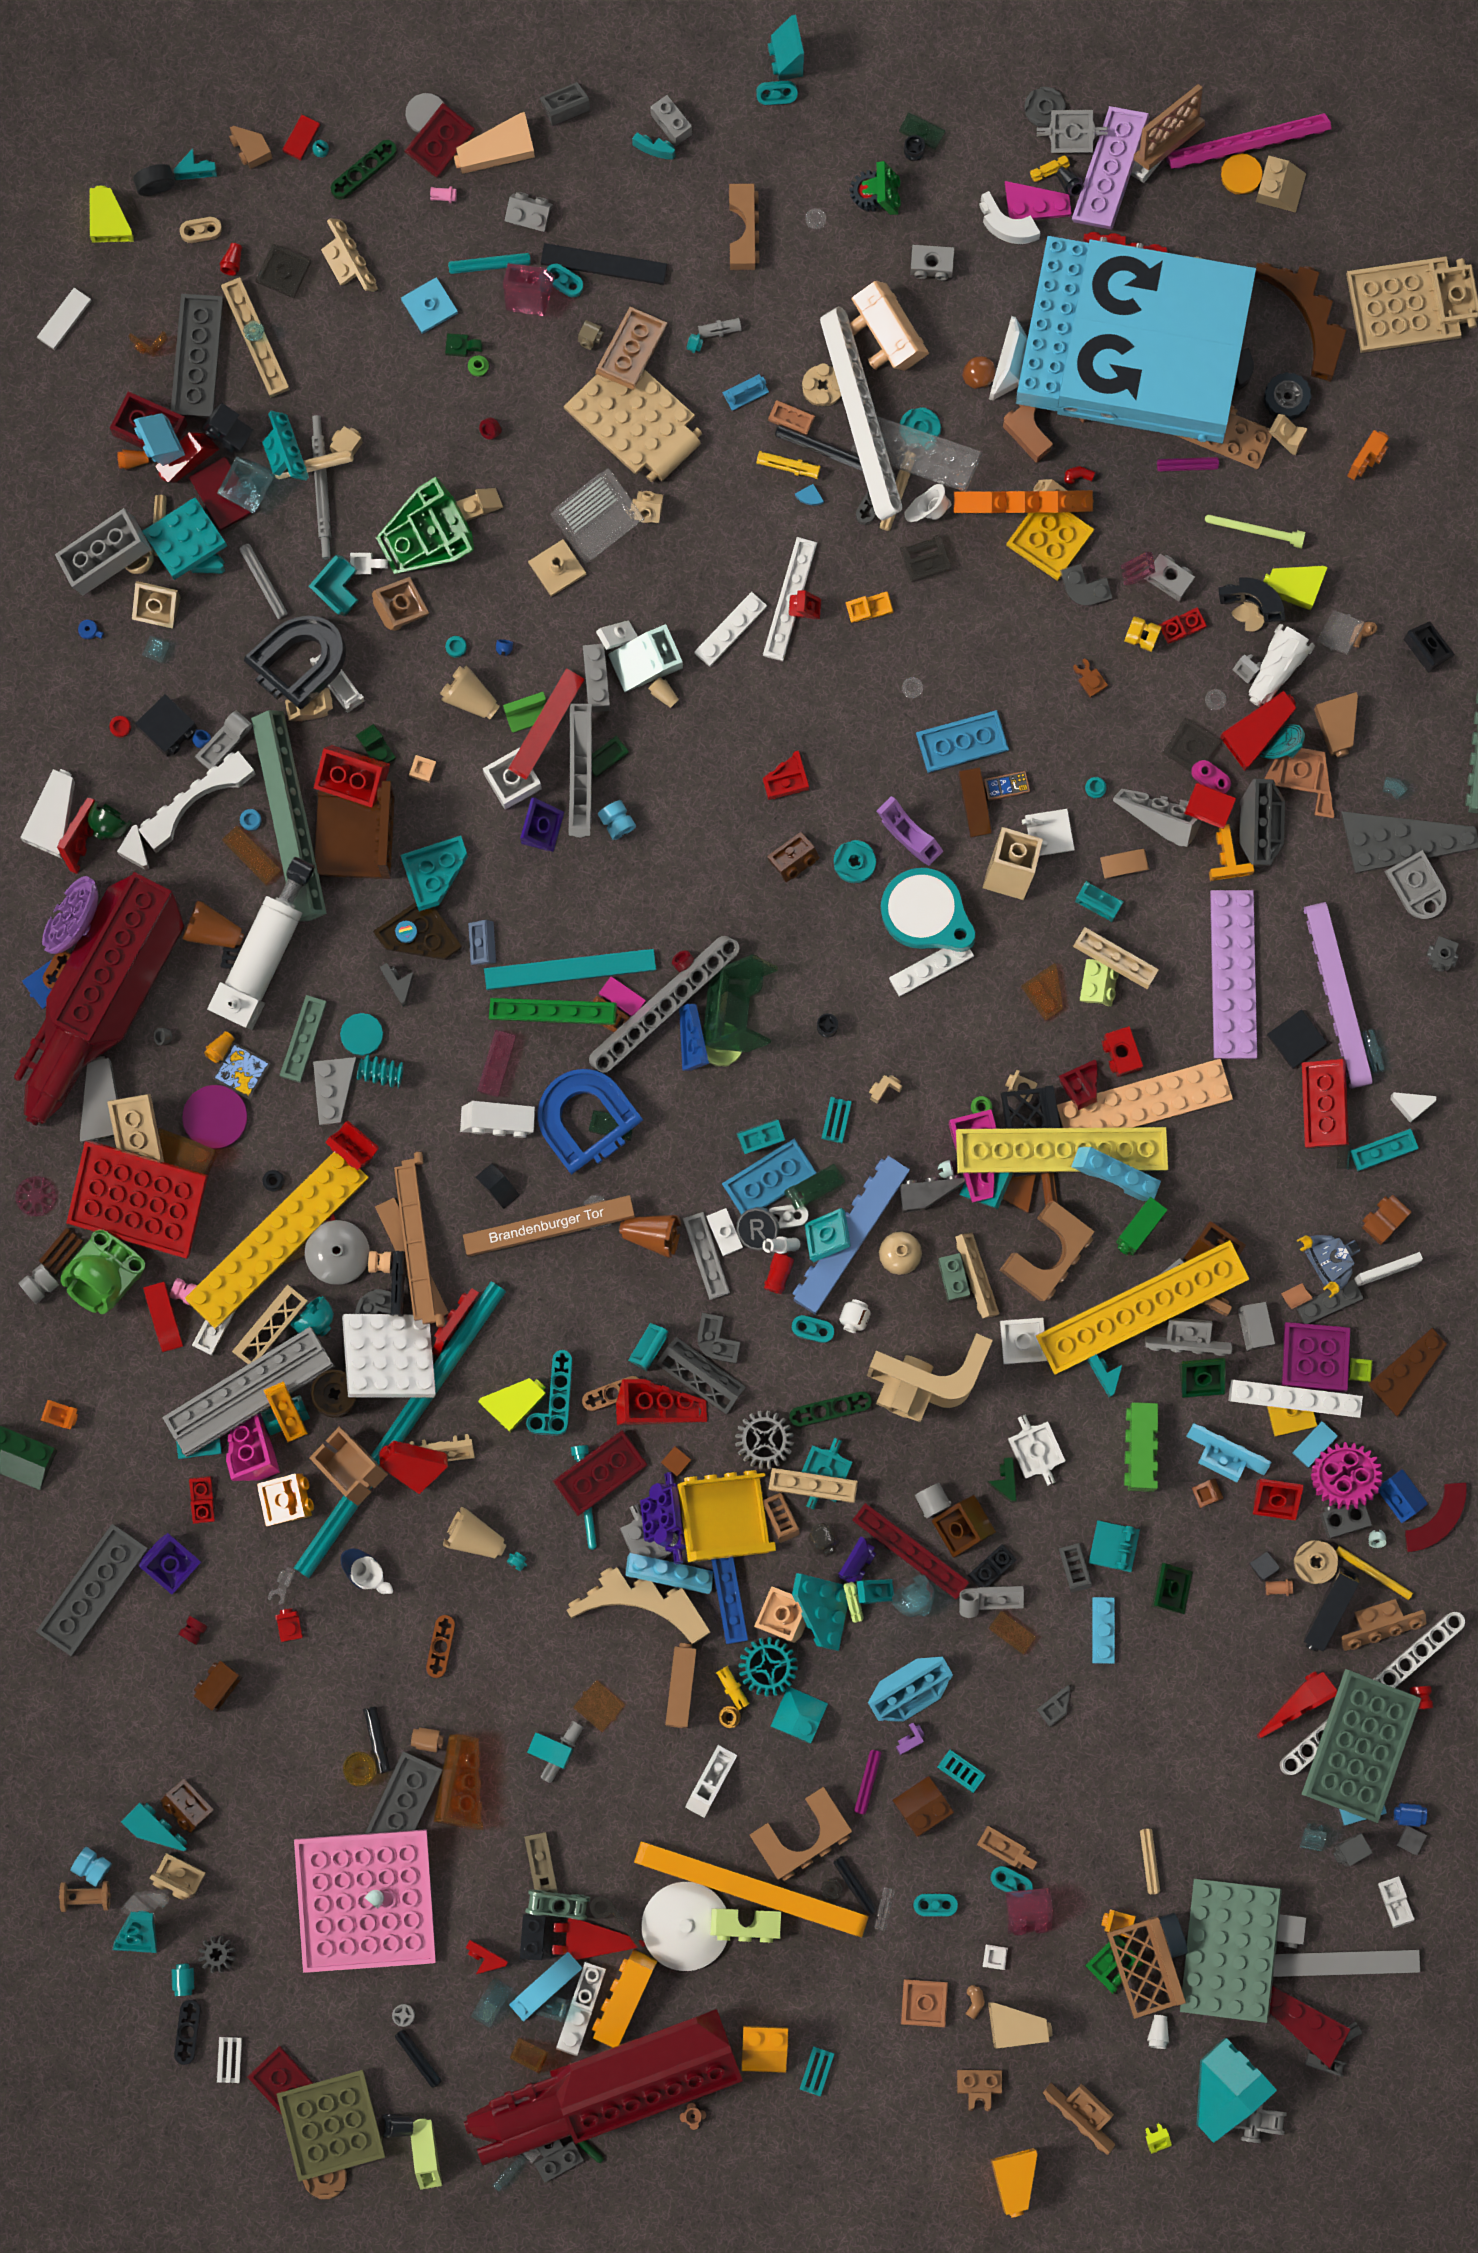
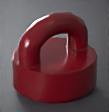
M491 417L484 419L479 425L480 433L489 440L494 439L502 432L498 421Z
M680 951L673 957L672 965L680 973L691 966L694 958L689 951Z

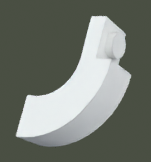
M989 191L982 194L979 205L985 215L983 223L993 235L1003 241L1015 244H1025L1039 240L1040 231L1031 215L1023 219H1011L999 210Z

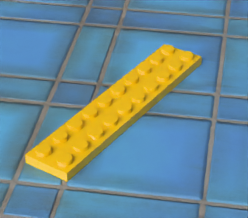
M333 1152L184 1299L216 1330L369 1177L362 1170L359 1169L357 1171L349 1166L344 1158Z
M1229 1240L1035 1336L1055 1375L1249 1280V1277Z

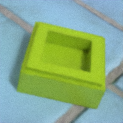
M1351 1358L1349 1380L1371 1382L1373 1360Z

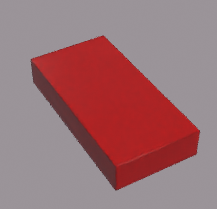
M301 115L282 149L283 152L302 160L320 127V123Z

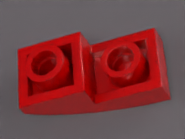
M1198 607L1159 624V626H1162L1161 631L1168 644L1207 627Z
M211 1476L189 1478L193 1524L214 1522L215 1514Z

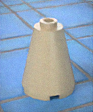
M463 1507L460 1508V1512L456 1513L447 1531L450 1535L449 1539H444L443 1546L449 1549L490 1558H496L497 1555L501 1556L506 1548L503 1537Z

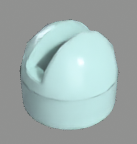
M950 1160L940 1163L937 1170L943 1169V1172L939 1173L942 1178L954 1175Z
M1373 1530L1369 1535V1545L1373 1548L1384 1547L1386 1545L1385 1533L1382 1530H1379V1532Z
M372 1890L365 1896V1899L378 1909L384 1901V1895L379 1890Z

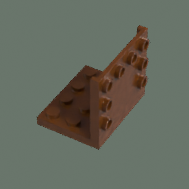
M382 781V788L378 787L377 801L373 808L318 791L315 861L318 876L391 879L395 795L391 781Z

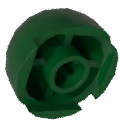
M95 801L88 814L89 826L94 830L93 835L103 841L105 838L113 840L123 836L132 822L130 820L128 822L122 820L120 815L123 814L111 806L104 804L101 807L98 805L100 801Z

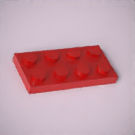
M1337 1059L1302 1063L1305 1147L1318 1148L1349 1145L1346 1060Z

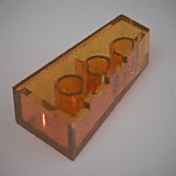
M461 1734L449 1735L434 1822L470 1830H483V1822H481L482 1802H480L479 1738Z

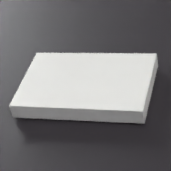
M1418 1252L1360 1273L1354 1279L1359 1287L1414 1267L1423 1258L1421 1253Z

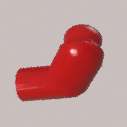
M1076 466L1065 472L1064 481L1068 484H1073L1075 479L1081 477L1092 482L1095 471L1082 466Z

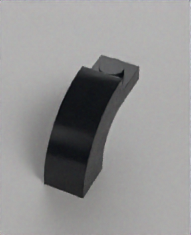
M1240 577L1239 585L1228 584L1224 587H1218L1220 604L1249 602L1261 609L1264 623L1285 620L1284 607L1280 596L1270 585L1261 580Z

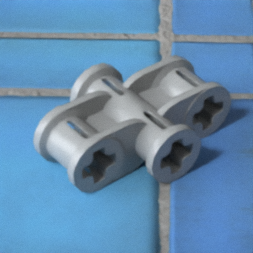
M1262 2104L1255 2113L1253 2112L1234 2128L1245 2129L1244 2136L1241 2137L1242 2141L1261 2143L1259 2138L1260 2131L1284 2135L1283 2123L1287 2112L1263 2110Z

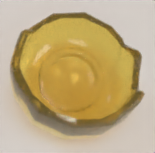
M354 1752L349 1755L343 1763L345 1779L355 1787H364L370 1784L376 1775L374 1759L365 1752Z

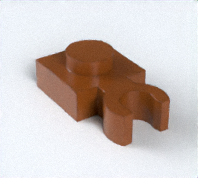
M1084 658L1082 662L1085 668L1079 669L1075 664L1073 669L1075 673L1082 675V678L1078 681L1091 698L1108 687V684L1097 669L1090 671V664Z

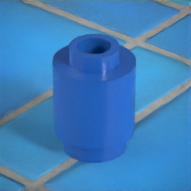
M1399 1803V1806L1394 1808V1820H1397L1398 1825L1420 1827V1825L1426 1824L1427 1808L1418 1804Z

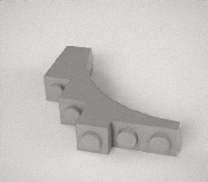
M570 704L569 836L584 837L590 836L592 820V704Z

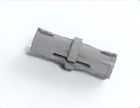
M739 317L722 322L716 320V323L698 326L700 339L716 335L722 337L726 333L741 331Z

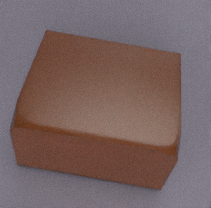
M1215 1478L1192 1488L1200 1508L1223 1499Z

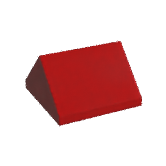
M1196 783L1184 814L1224 829L1236 798Z
M1267 1479L1257 1480L1253 1514L1296 1521L1303 1485Z

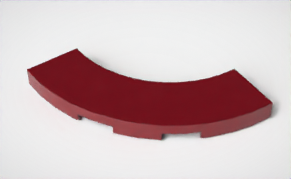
M1466 1482L1444 1484L1442 1503L1435 1516L1418 1528L1405 1530L1407 1552H1415L1430 1547L1439 1542L1453 1529L1464 1508Z

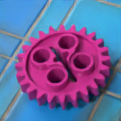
M1344 1442L1343 1448H1340L1336 1443L1335 1450L1327 1447L1328 1454L1320 1452L1321 1459L1315 1458V1465L1312 1466L1311 1480H1313V1488H1317L1316 1495L1323 1494V1502L1329 1499V1506L1338 1503V1509L1343 1504L1349 1510L1350 1505L1353 1504L1358 1509L1359 1502L1365 1506L1366 1498L1372 1501L1373 1493H1379L1378 1487H1381L1382 1480H1380L1382 1479V1472H1380L1381 1464H1376L1377 1457L1371 1458V1451L1364 1453V1446L1356 1449V1444L1353 1443L1351 1448H1348L1347 1443ZM1347 1461H1353V1462H1355V1463L1352 1464V1465H1349V1464H1346L1345 1462H1347ZM1334 1471L1336 1474L1330 1475L1327 1472ZM1360 1477H1363V1478H1366L1367 1480H1365V1481H1359V1480H1357V1479L1360 1478ZM1342 1487H1343V1488H1347L1348 1490H1347V1491H1340L1339 1488H1342Z

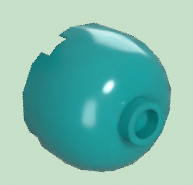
M319 1296L305 1306L307 1308L300 1314L301 1317L297 1314L291 1321V1326L298 1333L311 1327L316 1336L320 1335L323 1337L331 1330L329 1325L333 1321V1309L324 1296Z

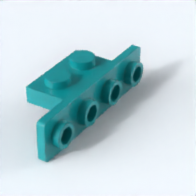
M270 411L268 415L273 430L262 443L273 474L280 476L287 468L290 477L306 481L309 476L288 416L284 413Z

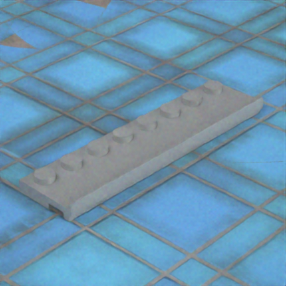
M309 1327L162 1418L174 1439L178 1442L183 1454L188 1457L270 1407L264 1393L265 1389L284 1381L289 1394L335 1366L315 1332Z

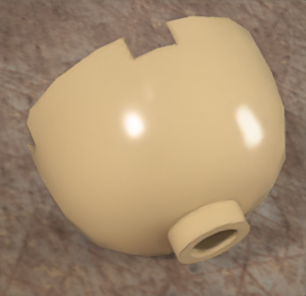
M895 1232L887 1236L881 1243L879 1257L883 1267L890 1273L898 1275L908 1274L915 1270L922 1256L921 1245L918 1240L905 1232Z

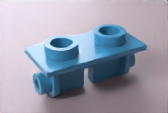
M758 374L722 393L733 411L769 393L765 385L764 377Z

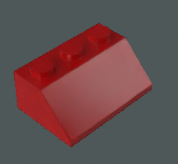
M330 745L323 748L314 789L373 808L377 801L378 787L382 788V781H386L390 764Z

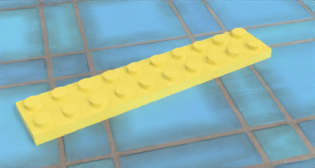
M1166 1127L956 1130L958 1173L1080 1172L1071 1167L1079 1147H1092L1139 1171L1168 1170Z

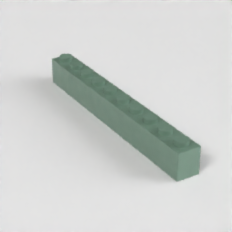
M268 710L251 718L285 881L287 882L288 880L286 876L287 869L295 856L315 865L309 882L300 888L293 903L294 909L303 913L299 921H311L327 913L284 711Z

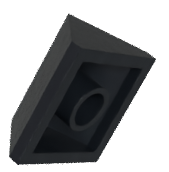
M1430 621L1409 630L1403 639L1428 673L1455 655Z

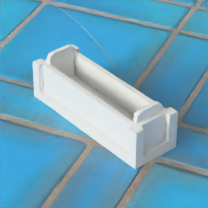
M320 655L315 659H310L312 666L319 660ZM342 669L337 677L328 685L347 713L365 701L362 694H359Z

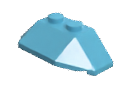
M943 1657L915 1659L881 1680L868 1704L878 1721L903 1722L941 1699L953 1674Z

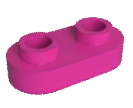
M1202 760L1193 765L1191 770L1192 776L1200 784L1222 793H1226L1230 789V778L1209 761ZM1203 767H1205V768L1207 769V773H1206V774H1203V773H1202V768H1203ZM1219 780L1223 781V787L1218 785Z

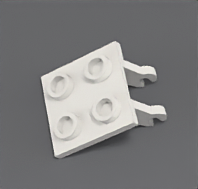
M1067 809L1025 815L1022 825L1027 826L1028 835L1043 839L1039 856L1074 851Z

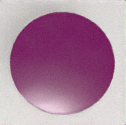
M221 1085L203 1087L194 1092L184 1106L182 1117L186 1133L201 1147L223 1149L236 1142L245 1131L247 1125L245 1104L241 1097L228 1087Z

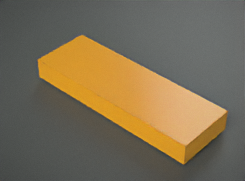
M284 1381L265 1389L264 1393L287 1442L308 1434Z

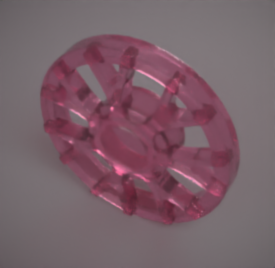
M33 1176L19 1184L15 1193V1200L23 1213L37 1217L48 1213L52 1209L56 1200V1192L53 1185L47 1179ZM35 1180L42 1181L40 1188H35ZM27 1182L32 1187L29 1191L23 1188V1185ZM49 1186L52 1192L44 1194L42 1190ZM19 1194H27V1199L19 1200ZM44 1197L52 1199L50 1206L43 1203ZM27 1202L32 1204L29 1211L23 1208ZM41 1204L43 1211L36 1213L35 1205Z

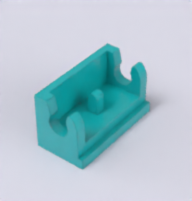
M1087 881L1075 900L1076 903L1113 922L1124 902L1091 885Z
M778 1119L736 1133L744 1154L785 1140Z

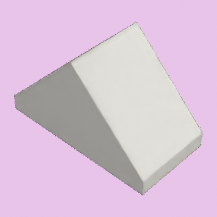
M134 825L117 852L121 857L147 870L149 865L141 835L138 831L139 828L137 825Z
M1393 1092L1391 1101L1411 1123L1436 1101V1096Z

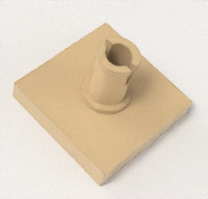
M564 539L528 561L551 597L586 575L585 570Z

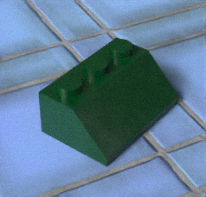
M0 1426V1474L40 1490L57 1453V1449Z

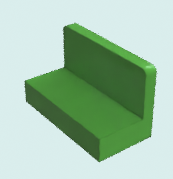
M544 692L503 705L513 733L534 725L546 704Z

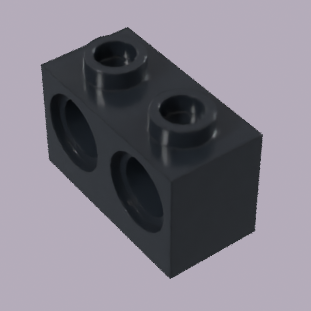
M523 1914L520 1959L543 1960L546 1916Z

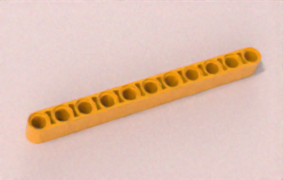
M640 1842L634 1863L861 1938L869 1916L644 1842Z

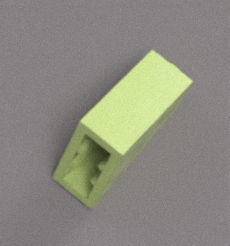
M427 2119L415 2120L413 2122L411 2144L415 2175L420 2190L442 2186L432 2121Z

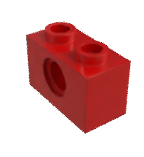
M1130 1026L1104 1035L1102 1046L1104 1052H1109L1111 1060L1108 1062L1112 1073L1116 1072L1117 1077L1142 1070L1143 1064ZM1116 1049H1125L1127 1056L1119 1057L1116 1054Z

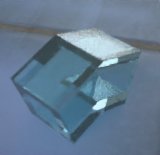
M1386 777L1382 792L1390 793L1398 800L1408 790L1399 779Z

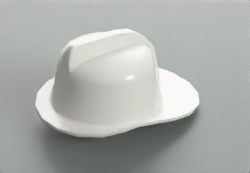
M936 484L915 498L905 511L906 520L915 522L924 517L934 520L940 518L952 505L945 495V487L942 484Z

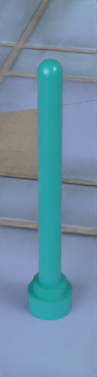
M588 1445L571 1447V1454L574 1456V1460L578 1462L589 1454ZM592 1507L584 1512L588 1548L594 1550L597 1544Z

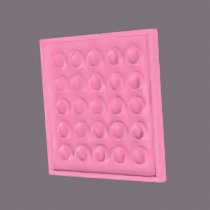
M427 1829L294 1839L303 1973L436 1963ZM372 1890H379L384 1895V1901L378 1909L365 1899V1896Z

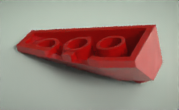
M622 1379L616 1402L617 1425L707 1422L706 1400L669 1389V1387L654 1384L646 1379Z

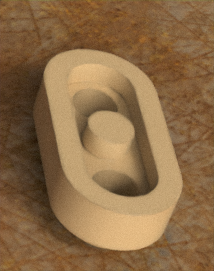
M215 217L185 221L180 227V235L187 243L213 240L218 238L222 232L221 223ZM213 226L215 227V230L213 232H209L208 228ZM189 230L195 231L192 236L187 235V232Z

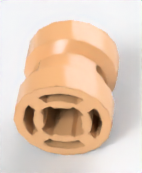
M369 1251V1273H376L377 1271L390 1273L392 1253L384 1252L380 1254L376 1251Z

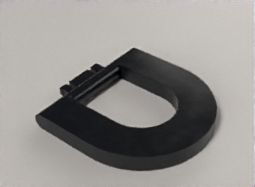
M301 616L290 619L276 627L245 656L244 662L259 674L255 681L273 695L275 699L278 700L284 695L297 708L303 709L337 677L344 665L346 646L340 632L330 621L317 616ZM305 640L319 643L321 645L319 660L291 687L268 669L294 644Z

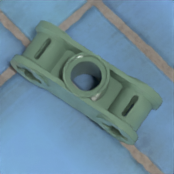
M535 1889L528 1891L530 1899L528 1908L525 1910L528 1914L587 1920V1915L585 1914L587 1902L590 1901L588 1896L552 1893ZM562 1900L561 1907L554 1910L555 1902Z

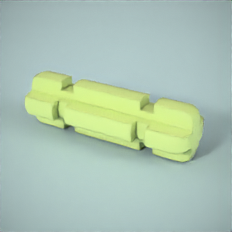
M854 1582L846 1583L844 1590L851 1619L854 1623H857L864 1619L857 1588Z

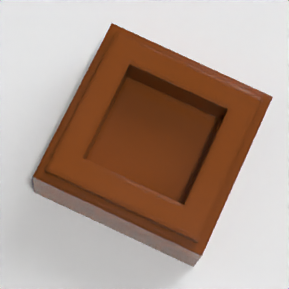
M674 1446L661 1461V1464L678 1477L691 1462V1459Z

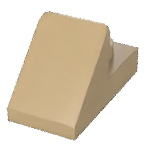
M1278 414L1269 433L1291 454L1296 455L1306 438L1308 429L1296 427L1285 415Z
M496 488L476 489L475 495L456 502L466 521L503 508Z

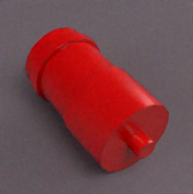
M774 1253L767 1280L764 1282L765 1290L776 1294H782L785 1290L784 1286L794 1263V1259L788 1257V1253Z

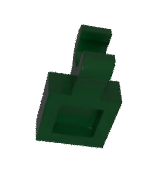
M447 333L445 354L447 356L467 357V351L482 352L483 344L478 339L468 341V335Z

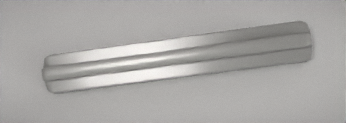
M250 544L241 546L240 551L278 619L285 617L287 611Z

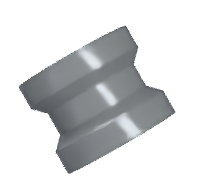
M407 2004L397 2006L392 2013L394 2023L401 2027L410 2025L415 2018L414 2009Z

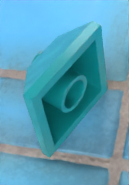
M788 1686L771 1727L811 1744L828 1703Z

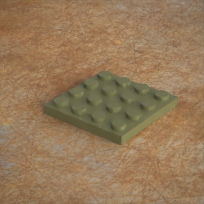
M363 2070L277 2093L298 2181L385 2158Z

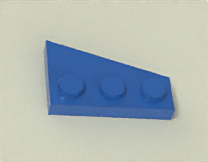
M684 1005L679 1008L682 1071H691L709 1064L697 1005Z

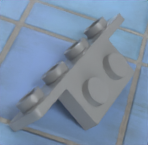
M1169 1318L1166 1338L1145 1336V1347L1154 1351L1171 1349L1173 1352H1183V1350L1196 1354L1212 1352L1218 1356L1232 1354L1231 1343L1210 1341L1212 1321Z

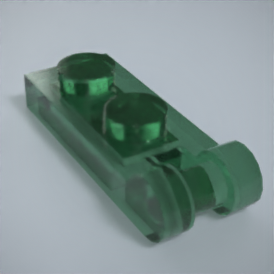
M832 1164L795 1186L789 1187L784 1191V1194L793 1202V1208L798 1210L845 1183V1179L835 1164ZM801 1192L804 1197L800 1198L797 1193Z

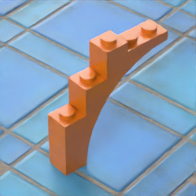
M1093 490L954 492V513H1060L1093 511Z

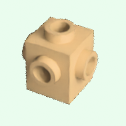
M638 491L637 499L632 500L631 511L635 512L634 520H640L643 523H659L663 495L655 494L651 491Z

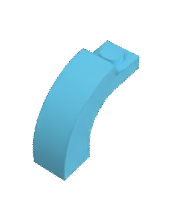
M567 1952L509 2004L510 2007L525 2021L573 1978L582 1967Z

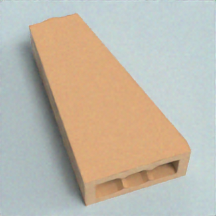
M525 112L510 118L457 147V155L454 156L456 168H461L463 174L534 158V149Z

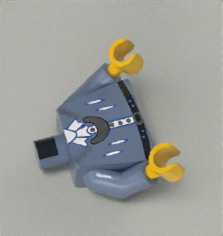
M1329 1235L1303 1236L1297 1239V1242H1303L1304 1247L1300 1248V1250H1306L1305 1253L1325 1286L1323 1290H1331L1332 1294L1329 1297L1332 1298L1347 1284L1353 1273L1352 1266L1354 1261L1351 1256L1360 1252L1358 1244L1353 1240L1344 1245L1340 1238L1335 1239Z

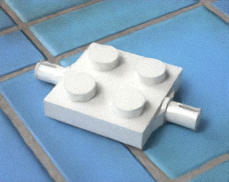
M1026 1415L1019 1417L1018 1420L1023 1430L1018 1435L1008 1438L1010 1446L1025 1479L1043 1474L1047 1486H1049L1051 1483L1056 1482L1050 1470L1065 1462L1063 1454L1048 1422L1038 1426H1030Z

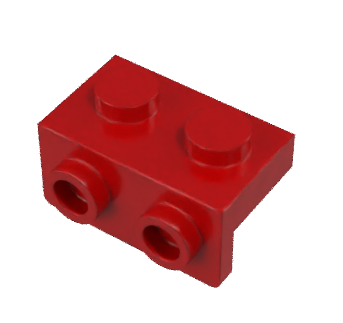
M346 1121L341 1129L331 1135L325 1142L333 1152L339 1154L347 1161L349 1166L357 1171L368 1164L379 1149L373 1141L349 1121Z

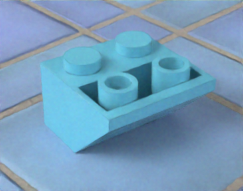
M161 413L134 420L137 426L134 430L139 439H143L145 443L143 449L148 458L151 457L154 462L165 466L185 455L168 417Z

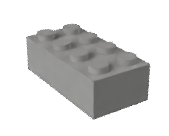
M123 508L56 553L55 556L71 587L81 595H85L152 549L135 517Z

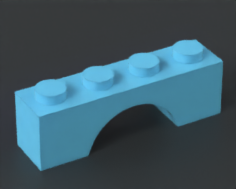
M1079 1147L1071 1166L1089 1176L1109 1181L1121 1187L1124 1193L1141 1201H1147L1150 1197L1155 1199L1161 1183L1160 1180L1092 1147Z

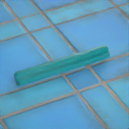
M529 253L450 261L448 267L449 272L455 274L527 266L531 264Z

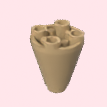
M459 666L453 674L455 680L451 685L447 683L440 692L443 696L441 700L482 718L487 717L491 719L500 707L496 704L497 701L469 667L465 666L462 668Z

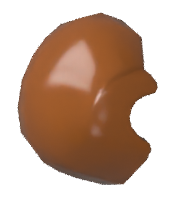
M978 356L967 362L963 368L962 376L965 383L974 389L987 387L994 381L996 368L990 359Z

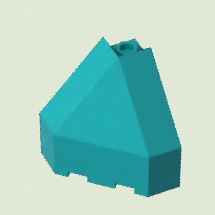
M1223 2038L1200 2060L1196 2125L1213 2143L1250 2116L1277 2091L1267 2078L1227 2038Z

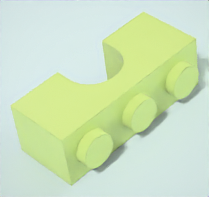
M712 1908L710 1935L717 1936V1940L730 1941V1936L738 1937V1941L752 1942V1937L760 1938V1942L773 1943V1938L780 1939L781 1912L754 1910L753 1923L745 1928L738 1921V1910Z

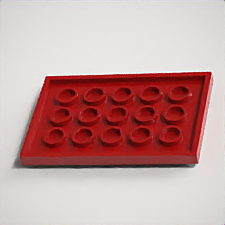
M87 1140L84 1143L66 1223L94 1232L96 1230H104L118 1239L187 1259L190 1257L208 1175Z

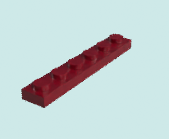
M866 1503L852 1519L855 1524L955 1600L969 1582Z

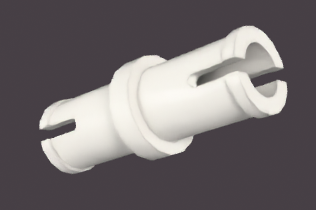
M780 1236L776 1239L764 1240L763 1249L767 1253L777 1252L784 1254L787 1251H796L800 1248V1241L797 1238Z

